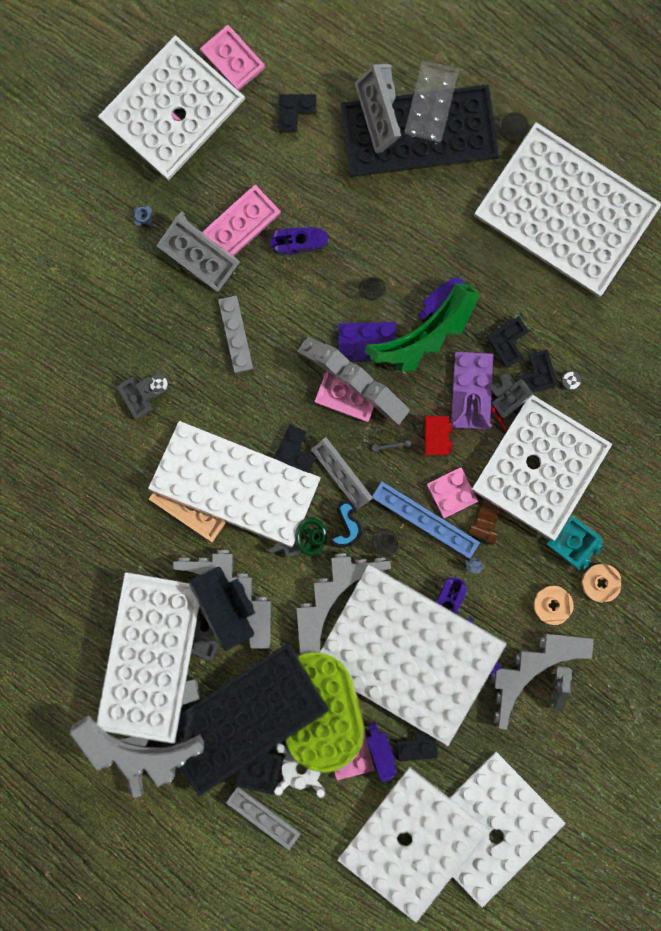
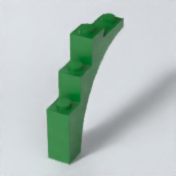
M456 283L442 306L419 328L391 342L367 344L365 352L376 363L388 362L395 364L396 368L400 371H415L423 353H438L447 334H462L480 294L470 285Z

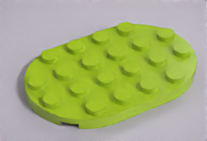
M306 653L298 656L331 711L288 738L286 743L292 756L305 767L316 772H331L348 765L359 753L364 738L363 720L353 679L345 665L328 654Z

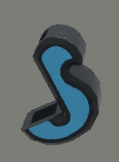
M350 501L340 502L336 509L346 531V534L329 541L338 548H346L353 545L362 534L359 521L351 516L352 513H356V508Z

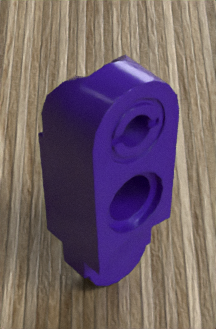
M315 227L280 229L273 234L271 247L276 254L282 256L311 252V250L322 249L328 242V235L321 228L315 229ZM303 237L306 241L303 244H298L296 239ZM284 241L286 244L279 245V242Z
M452 278L446 284L443 283L423 301L426 307L417 317L422 322L425 321L442 306L456 283L465 284V282L459 278Z
M455 577L447 579L442 585L436 603L442 606L445 601H449L452 605L450 611L456 614L466 595L467 588L465 583ZM452 585L457 587L455 593L451 592L450 588Z
M374 721L368 723L372 737L366 739L381 781L384 783L395 776L396 768L393 762L395 759L385 732L379 734Z

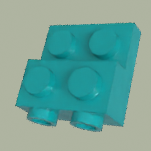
M571 515L556 540H550L547 545L579 571L581 568L586 569L591 562L589 558L594 553L597 555L602 550L603 539Z

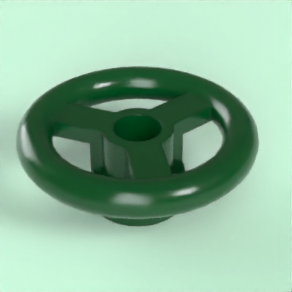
M314 517L303 519L295 531L297 548L308 556L316 555L322 551L327 540L324 524ZM308 523L316 524L319 529H310ZM302 529L306 533V542L304 546L301 542ZM311 544L318 545L317 548L310 550Z

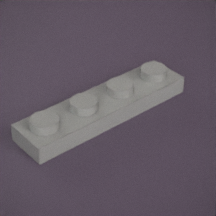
M237 296L219 299L234 372L237 374L254 370Z
M327 437L311 449L357 510L373 499Z
M237 787L226 801V804L288 850H290L301 834L300 831L240 787Z

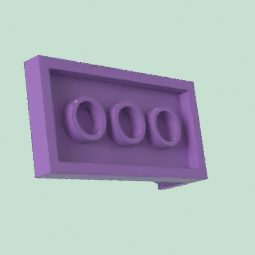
M455 352L452 428L491 429L492 389L490 385L492 384L493 354Z

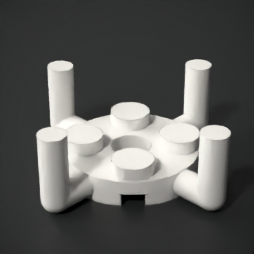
M285 743L279 744L278 752L285 755L282 763L284 779L276 786V795H281L283 790L288 785H291L297 789L312 786L316 790L318 797H324L325 789L317 781L320 772L307 768L305 773H298L296 765L300 762L292 756Z

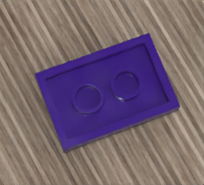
M395 322L338 324L339 351L350 362L372 361L365 352L367 344H382L396 340Z

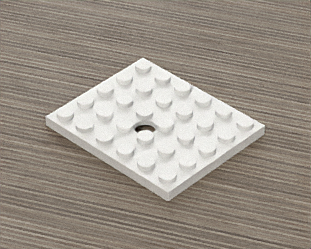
M175 35L98 117L169 181L245 100V96ZM175 109H184L186 117L182 121H175L172 118V112Z
M533 395L523 404L471 490L545 537L555 541L612 444ZM535 455L539 458L540 467L538 469H530L527 466L526 459L528 456Z
M496 751L449 797L488 828V832L452 877L483 907L566 824ZM493 829H500L504 834V838L499 844H493L489 840V833Z
M409 767L340 855L338 861L408 917L417 922L488 832V828ZM399 833H410L413 838L412 843L408 846L400 845L397 841Z

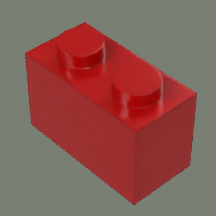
M426 416L424 418V456H448L449 452H452V440H449V433H452V421H449V416Z

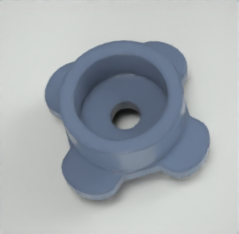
M149 206L136 207L133 210L135 214L134 223L137 226L152 224V209Z
M470 558V560H465V569L469 572L479 574L484 569V564L479 559Z

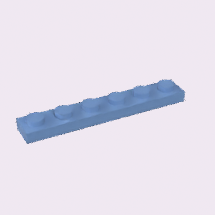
M384 482L380 483L372 496L375 501L469 559L480 543Z

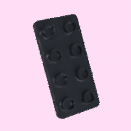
M215 567L189 581V586L223 651H227L254 636V631L247 619L255 614L254 607L238 578L228 582L222 568Z

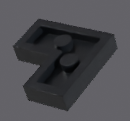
M279 94V133H298V115H316V94Z
M518 316L486 336L506 369L523 359L514 342L528 334L529 331Z
M548 349L529 354L528 357L533 373L516 377V382L523 379L532 393L557 387L558 384Z
M289 424L274 459L309 473L316 457L300 450L307 432Z
M415 727L416 739L397 741L399 762L438 758L436 738Z

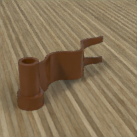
M484 499L476 525L471 524L468 535L485 540L487 544L494 545L498 531L494 529L501 508Z

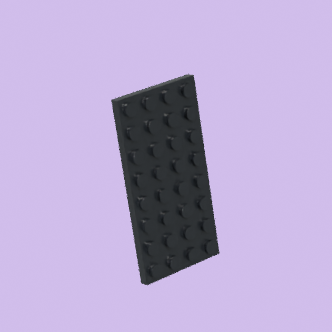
M489 84L395 96L392 108L400 128L401 137L380 153L375 152L360 100L343 102L340 105L350 178L499 158Z
M287 643L181 713L175 743H167L169 746L177 745L198 735L204 740L203 751L195 757L191 756L186 759V762L181 766L197 796L200 797L331 710L290 643Z

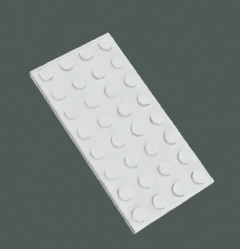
M179 421L148 490L292 548L295 542L296 528L305 518L321 478Z
M125 573L97 725L104 731L175 743L200 606L189 583Z

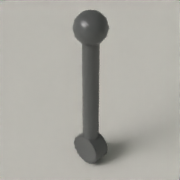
M406 440L402 443L382 446L375 444L372 446V450L378 452L381 449L410 447L412 443L410 440Z

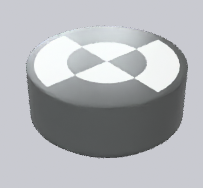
M569 371L563 375L561 384L568 391L576 390L581 385V377L577 372Z
M160 374L152 377L153 383L149 385L152 391H160V394L165 393L169 388L167 378Z

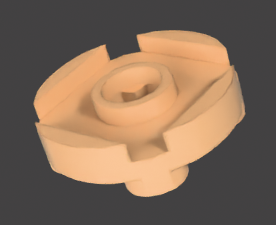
M597 564L586 570L581 580V585L583 586L584 593L591 600L609 602L620 593L621 576L614 567ZM598 579L606 580L604 583L606 585L605 588L597 586Z
M548 586L536 594L534 611L541 621L551 625H558L564 623L573 612V600L570 594L563 588ZM551 600H554L555 603H558V607H555V611H552V608L548 607V604L551 603Z

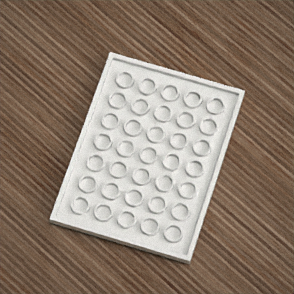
M535 123L474 213V216L600 298L655 216L661 203L543 126Z
M369 564L320 653L331 655L345 665L351 674L354 687L358 689L356 692L442 743L449 745L507 643Z

